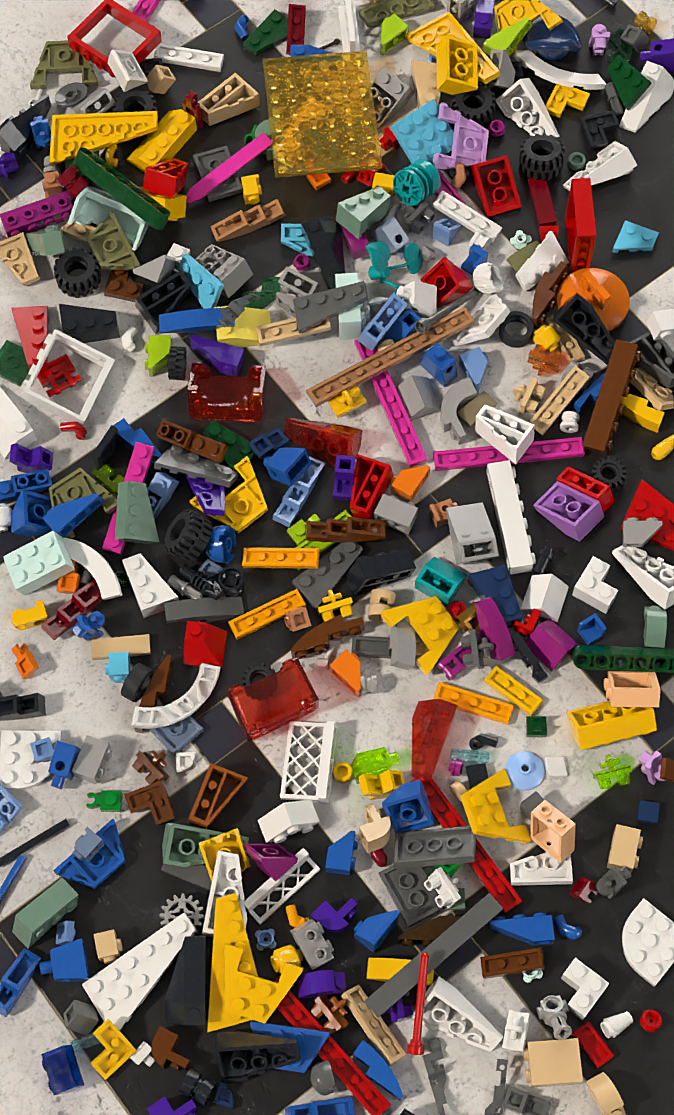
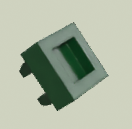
M526 716V737H546V716Z

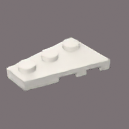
M547 852L510 863L511 885L572 884L571 854L561 863Z

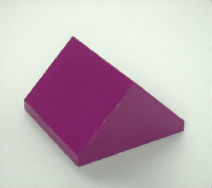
M551 619L539 624L525 641L535 657L551 672L579 645Z
M243 844L244 850L256 866L275 882L298 861L296 856L280 844Z

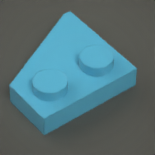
M625 221L612 252L617 253L619 250H629V252H636L638 250L652 251L659 232Z
M281 224V243L313 258L301 231V224Z

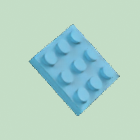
M434 99L390 126L411 164L421 159L433 163L434 154L446 155L452 151L454 132L448 122L438 120L439 107Z

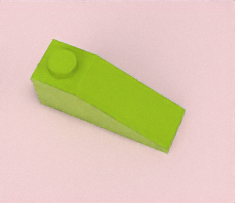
M526 17L492 35L490 39L484 42L481 50L489 57L491 49L506 50L509 56L534 24Z

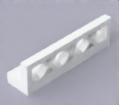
M304 848L295 855L298 858L297 863L276 882L270 877L244 901L245 909L259 925L320 871V868L311 860L309 853ZM307 861L313 870L309 874H300V866ZM288 877H297V885L293 888H285V880ZM273 891H282V898L278 902H270V894ZM257 905H267V911L261 918L253 911Z

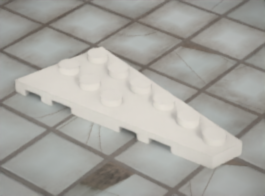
M186 913L178 916L82 984L104 1022L109 1019L120 1031L124 1024L130 1020L137 1007L142 1004L161 979L165 970L173 963L172 961L181 950L185 936H193L197 930Z

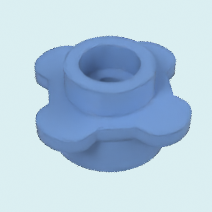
M273 929L256 931L255 937L258 942L256 947L258 950L262 951L264 948L274 949L277 944L274 941L275 931Z

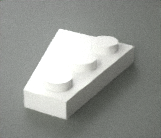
M552 231L547 233L543 242L537 246L533 255L527 259L515 275L523 291H527L538 284L545 271L552 274L561 261L566 264L569 263Z

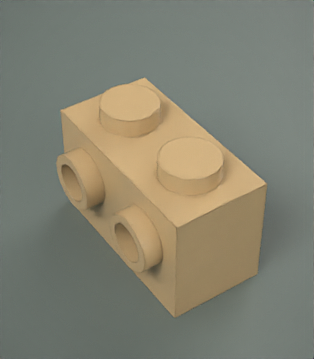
M616 825L607 868L611 869L616 866L617 869L625 866L630 873L633 868H637L639 856H636L637 848L641 849L643 837L640 836V829Z

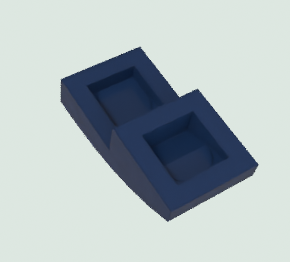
M277 427L266 435L261 434L249 442L248 446L258 458H262L288 445L289 439Z

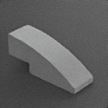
M404 618L391 627L389 649L392 650L390 666L409 670L415 666L416 639L414 628Z

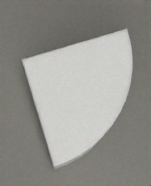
M196 752L176 753L177 774L184 773L193 766Z

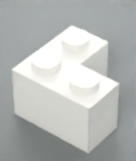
M593 556L576 583L572 595L606 614L615 600L618 590L603 582L608 574L610 565Z
M311 800L282 803L258 820L265 841H275L276 844L285 841L288 835L302 831V833L310 832L314 829L313 826L320 822Z
M577 958L572 961L561 977L563 981L577 991L567 1004L568 1010L583 1021L609 983Z

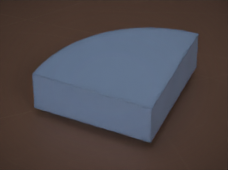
M207 558L198 571L213 578L218 576L223 568Z

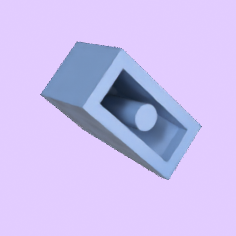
M480 347L459 355V365L466 378H470L477 392H479L487 370V363L489 362L487 354L482 352Z

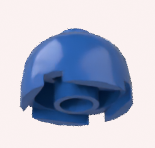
M217 525L212 528L209 542L205 548V553L212 561L229 564L233 560L234 554H231L232 546L236 548L235 530L230 528V525Z

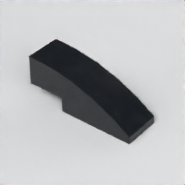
M39 693L24 696L15 694L0 698V721L27 719L46 715L45 696Z

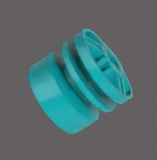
M423 159L417 160L408 167L398 171L393 178V189L400 201L409 206L417 205L434 195L441 185L438 170L432 163Z

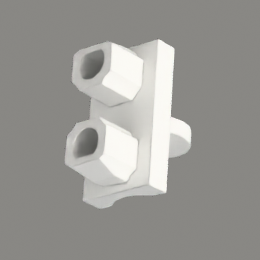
M441 867L436 869L424 882L427 890L432 891L436 889L439 895L435 898V902L439 908L445 906L450 908L461 899L458 894L459 890L456 887V884L460 882L459 879L454 878L452 880Z
M509 1010L502 1045L503 1049L524 1052L531 1014Z

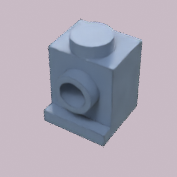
M86 827V834L81 835L76 840L75 850L72 853L80 861L84 859L89 862L105 844L89 827Z

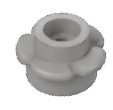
M426 245L420 249L421 258L426 261L435 259L437 252Z

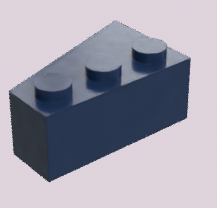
M506 565L468 575V584L473 587L480 600L487 597L493 599L504 618L507 628L514 627L515 621L522 622L523 617Z

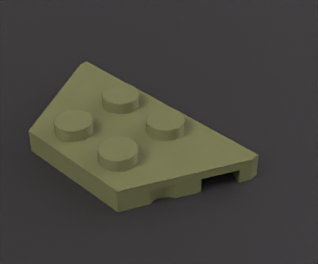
M113 211L110 212L108 218L103 223L100 222L96 230L86 237L87 243L96 256L101 270H133L140 267L141 265Z

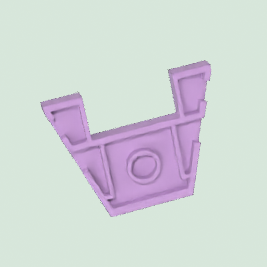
M442 102L439 105L438 120L453 123L455 127L451 156L439 153L434 154L433 165L437 170L456 169L455 165L464 163L465 168L486 161L489 130L471 119L468 120L459 111L452 110L446 103Z

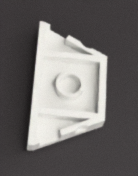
M492 293L472 316L475 323L458 332L451 340L454 346H459L489 338L495 332V329L505 321L510 310L496 293Z

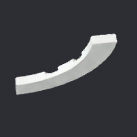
M530 49L514 51L513 57L518 62L521 61L523 67L526 69L529 67L535 71V75L545 80L573 88V86L584 87L583 89L586 90L605 88L606 83L599 74H579L556 68L542 61Z
M63 538L70 558L83 565L95 578L103 600L122 596L118 578L101 554L84 543Z
M202 663L197 678L189 691L171 704L152 708L136 706L133 712L131 727L141 729L161 728L173 725L189 717L210 696L218 680L221 667Z

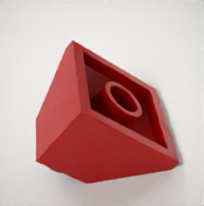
M443 257L420 279L423 283L437 286L436 308H441L454 302L473 289L466 274L447 257Z
M187 621L183 665L200 667L204 663L218 666L222 669L227 631L208 623Z

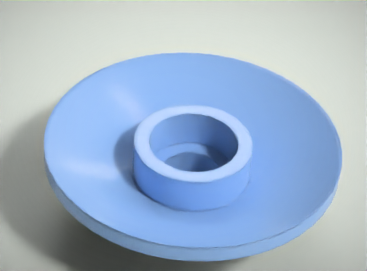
M517 752L510 756L505 764L509 781L516 789L531 790L537 787L543 780L544 765L541 759L531 752ZM527 766L529 770L524 772L521 767Z

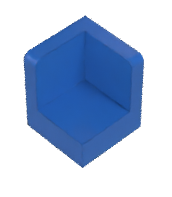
M473 244L469 248V256L462 263L461 269L473 276V272L478 265L487 263L488 252Z
M594 613L579 623L577 631L586 644L591 645L604 637L607 628L597 614Z

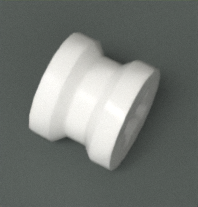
M477 231L473 235L469 247L475 244L486 250L491 238L488 236L484 237L480 231Z
M573 411L563 412L561 414L562 423L560 424V429L567 433L577 432L579 429L577 422L580 415Z

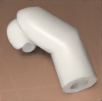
M133 326L129 327L121 339L123 348L127 349L128 352H132L136 348L132 338L138 330Z

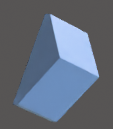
M449 217L438 220L434 223L433 239L449 246L462 225Z

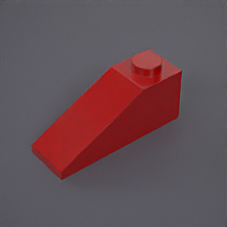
M567 467L556 478L557 481L600 501L603 513L615 502L609 485L571 467Z

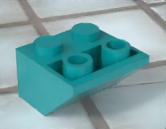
M434 556L425 564L415 579V589L429 597L437 596L440 602L448 607L467 578V575Z

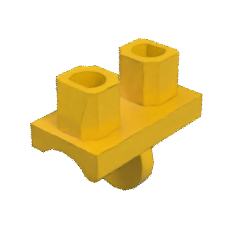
M357 386L348 391H342L341 395L328 401L337 418L366 403L365 397H363Z
M328 590V596L322 598L323 603H331L318 607V615L322 616L324 622L335 618L333 611L340 609L342 618L352 616V598L349 597L336 602L337 599L342 598L341 593L333 594L332 590Z

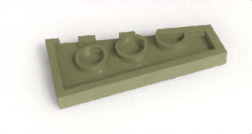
M379 0L360 10L359 16L367 27L382 24L385 18L390 17L394 13L401 19L435 10V5L431 0Z

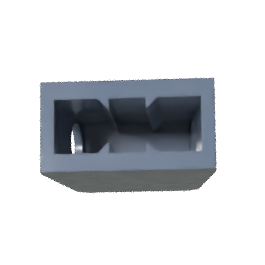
M393 216L382 222L369 234L376 242H385L389 246L391 254L396 252L402 260L404 258V244L409 241V238Z

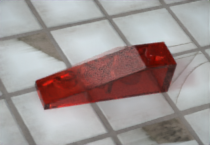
M287 417L284 434L297 445L307 448L313 452V455L323 458L327 461V464L335 467L337 455L352 456L356 459V454H358L361 447L363 430L344 425Z
M442 699L418 701L412 717L411 776L431 782L454 721L458 705Z

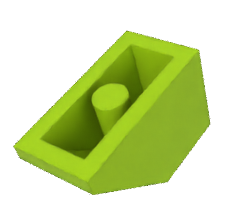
M395 13L385 18L382 22L381 55L386 54L403 41L405 35L408 34V25Z

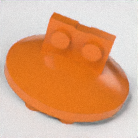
M599 268L577 270L567 276L558 289L556 298L557 309L566 300L578 293L592 304L608 332L617 328L627 316L630 305L628 290L624 283L609 271Z

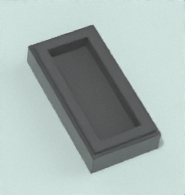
M353 636L351 652H354L358 657L390 659V638Z

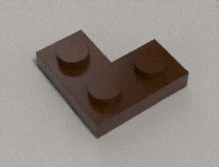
M111 270L104 289V296L135 302V298L143 293L144 285L128 281L131 270Z
M163 780L124 794L131 813L150 807L156 825L176 818Z

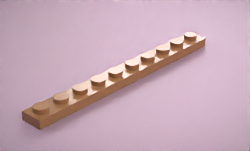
M463 307L433 323L430 330L425 334L416 332L307 389L306 393L314 406L318 407L341 395L342 391H348L472 326L475 320L466 307Z

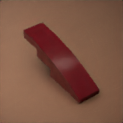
M92 580L75 592L71 600L59 607L55 615L42 623L41 628L53 640H56L78 622L76 619L78 615L86 616L103 600L96 580Z

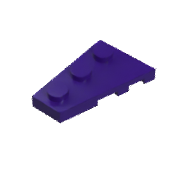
M186 474V479L204 514L224 516V486L206 482L205 478L202 477L190 478Z

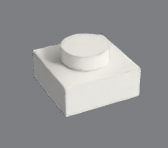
M173 243L167 256L174 257L176 259L175 265L179 266L182 256L185 254L190 255V249Z

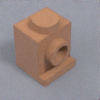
M59 172L44 173L45 180L42 181L45 198L62 193V187L56 182Z
M451 498L437 504H430L429 514L436 528L448 524L447 513L444 510L458 506L456 502L452 503Z
M298 607L285 612V624L292 632L311 626L306 607Z

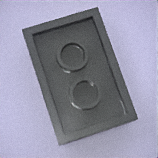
M227 146L193 155L201 179L231 157ZM237 172L207 194L209 202L243 192Z
M392 865L378 873L408 928L444 909V907L439 908L435 902V898L438 896L435 890L429 891L425 887L424 882L428 877L422 867L394 869Z

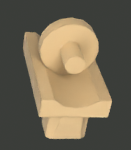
M532 378L527 391L525 390L527 387L525 384H521V387H514L512 391L516 396L514 400L519 402L522 399L518 413L524 415L525 411L535 414L539 402L531 398L535 396L542 399L546 390L545 387L537 384L538 379Z

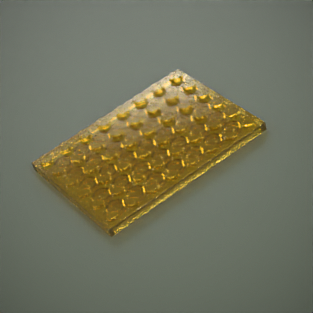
M367 51L262 59L275 178L382 169Z

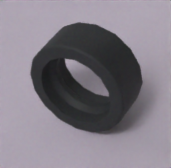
M510 312L505 321L499 325V337L507 346L514 348L523 347L533 337L534 323L530 316L524 312ZM511 322H520L527 327V332L524 336L513 337L506 332V325Z
M141 663L136 664L123 683L121 695L132 702L139 701L153 677V670Z

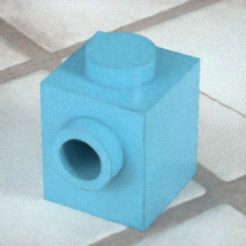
M108 653L109 663L105 664L106 675H109L110 680L115 683H124L130 672L129 653Z

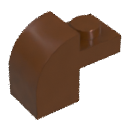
M159 1026L151 1045L154 1059L163 1069L170 1062L169 1066L175 1070L181 1071V1069L187 1071L191 1064L190 1061L173 1052L180 1037Z

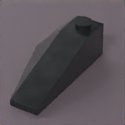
M576 293L557 310L553 321L608 366L615 341L592 304Z

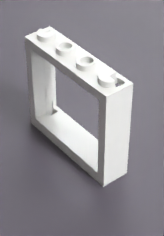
M55 329L52 335L48 333L44 341L47 345L44 350L40 349L36 357L39 361L37 365H32L28 373L31 375L29 381L24 380L20 388L23 390L21 397L70 422L76 421L83 425L115 359ZM54 342L102 366L79 415L31 391Z

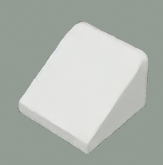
M564 757L544 758L548 780L567 777Z

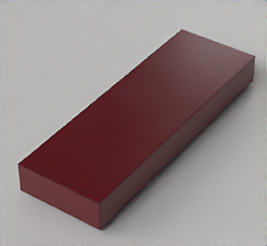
M289 4L286 55H290L291 45H304L306 5Z
M528 179L538 225H556L557 219L546 179Z

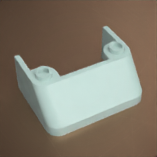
M87 186L76 197L68 224L71 225L76 221L81 226L91 223L99 225L113 211L128 242L133 245L132 250L136 251L143 240L149 224L109 193Z

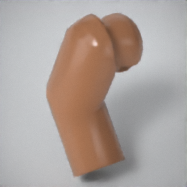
M464 163L455 165L456 175L451 181L454 189H459L466 181Z

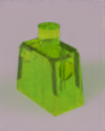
M382 747L356 753L350 766L352 767L355 781L359 784V776L363 774L379 775L390 770L392 765L400 763L397 752L388 754L386 748Z

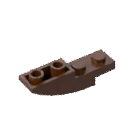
M562 261L552 274L545 271L537 285L533 299V323L536 330L540 324H544L549 311L554 310L556 306L555 295L558 292L559 285L568 276L567 264Z
M163 419L155 435L157 438L220 464L229 447Z
M338 616L319 624L302 636L291 648L292 659H304L312 653H324L330 647V640L339 641L344 636L361 634L364 631L363 618L360 617L343 622L342 616Z

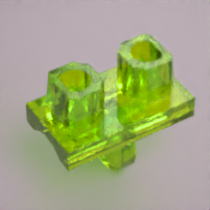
M106 464L99 471L94 469L92 474L101 483V486L107 491L108 489L118 496V483L123 482L124 477L118 474L111 481L109 478L114 471Z
M610 754L606 755L605 762H601L599 765L601 769L606 767L608 769L592 773L593 779L597 780L602 790L612 787L610 780L612 776L617 777L618 785L630 783L629 772L632 771L631 765L625 764L614 767V765L620 764L619 758L612 760Z

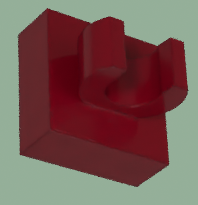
M579 877L569 894L574 899L591 903L592 901L588 898V895L590 893L597 894V890L594 888L596 884L591 879Z

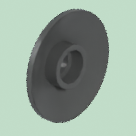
M80 82L67 84L57 91L55 102L61 107L77 105L88 95V88Z

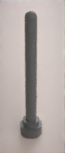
M474 288L429 318H420L414 324L416 331L419 334H425L430 330L433 323L477 296L479 291Z

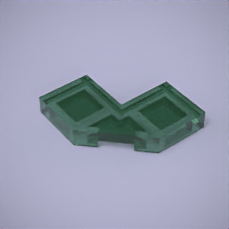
M623 28L610 35L609 41L617 48L606 58L610 64L618 55L626 62H631L632 46L620 40L625 31Z
M262 276L261 292L243 291V297L255 293L261 298L257 301L251 298L249 300L250 303L244 305V307L264 309L276 299V293L280 292V284L278 283L280 277Z

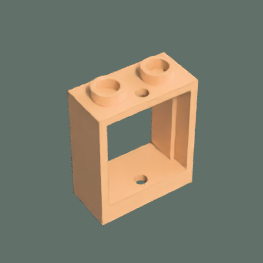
M608 671V678H604V690H606V699L610 700L611 707H659L660 686L655 672Z
M544 800L531 812V840L561 863L574 851L576 824Z

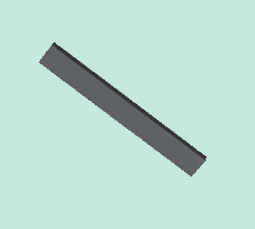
M490 893L487 894L368 997L364 1003L379 1018L418 984L422 953L426 952L429 955L428 975L499 914L503 907Z

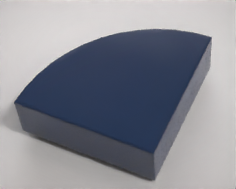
M219 1082L213 1103L233 1109L234 1097L231 1090L224 1083Z

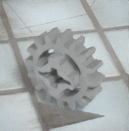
M184 894L179 899L174 895V901L167 899L168 906L161 907L165 912L159 915L160 918L165 919L160 922L161 926H166L169 921H173L181 913H186L195 929L203 927V924L200 922V920L205 918L204 915L200 914L204 911L203 907H198L200 904L198 900L192 902V895L188 899L185 898ZM178 905L174 911H171L173 907ZM187 905H190L195 912L189 911Z

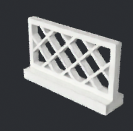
M344 0V6H338L344 67L361 66L355 5H351V0Z
M327 721V723L289 722L280 793L281 799L319 801L322 804L330 803L338 726L335 721ZM294 727H302L306 731L298 739L293 735ZM316 728H323V735L316 740L311 733ZM309 735L314 743L305 749L300 742ZM298 744L304 751L294 758L291 754V749ZM318 745L321 749V754L313 759L308 752ZM307 754L312 761L303 768L297 761ZM296 763L301 771L292 777L288 773L289 768ZM315 764L319 768V772L311 778L306 771ZM304 773L310 780L300 787L295 780ZM294 782L299 790L294 794H286V788ZM312 783L316 787V796L307 795L304 792Z

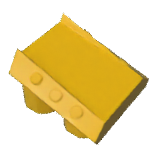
M238 828L199 843L211 881L218 851L238 854L241 872L251 867Z

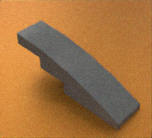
M220 597L217 601L212 598H198L164 603L167 623L185 620L194 622L206 620L207 622L235 618L244 614L242 597Z

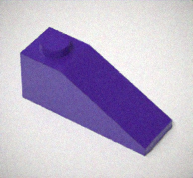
M477 0L473 31L474 38L490 39L495 0Z
M191 335V349L219 372L238 377L244 362L243 348Z

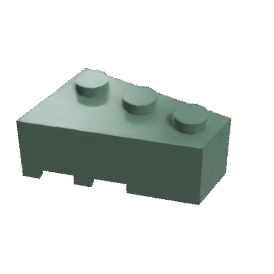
M378 186L339 202L336 221L356 238L360 239L363 232L369 231L372 224L379 222L388 213L391 195Z
M57 224L46 226L45 230L26 233L32 255L48 256L64 253L66 250L62 227H57Z
M134 481L118 483L115 540L144 544L159 542L146 483Z
M61 878L15 915L12 932L29 949L53 925L58 923L67 912H71L77 906L79 894Z

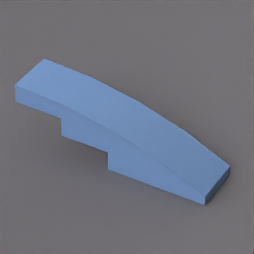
M309 456L310 466L283 496L282 503L273 515L274 521L287 527L291 526L309 497L326 463Z

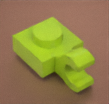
M314 514L308 521L319 522L320 519ZM302 519L287 529V533L297 545L306 540V523Z

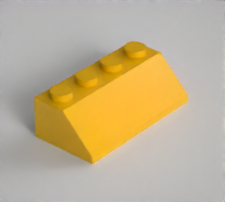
M182 109L168 111L158 123V130L147 135L127 158V162L145 172L146 167L172 159L196 132V118Z
M610 701L566 712L575 742L580 750L591 749L594 746L607 745L614 741L627 740L633 736L647 735L650 732L657 731L655 713L652 707H611Z

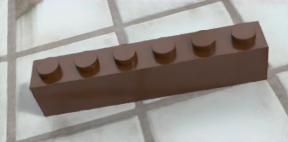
M616 339L582 444L586 450L606 455L607 451H610L612 448L613 432L616 433L618 430L619 422L617 420L619 415L623 414L625 407L623 401L630 392L628 385L630 379L633 380L635 377V363L639 362L642 352L637 344Z

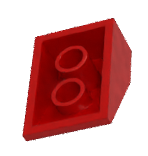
M507 155L477 163L470 167L487 217L522 207Z

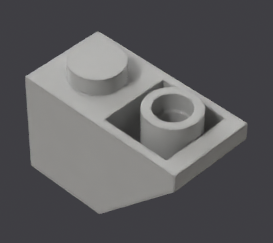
M627 518V521H623V547H643L662 528V521H658V518H647L646 521H639L638 518Z

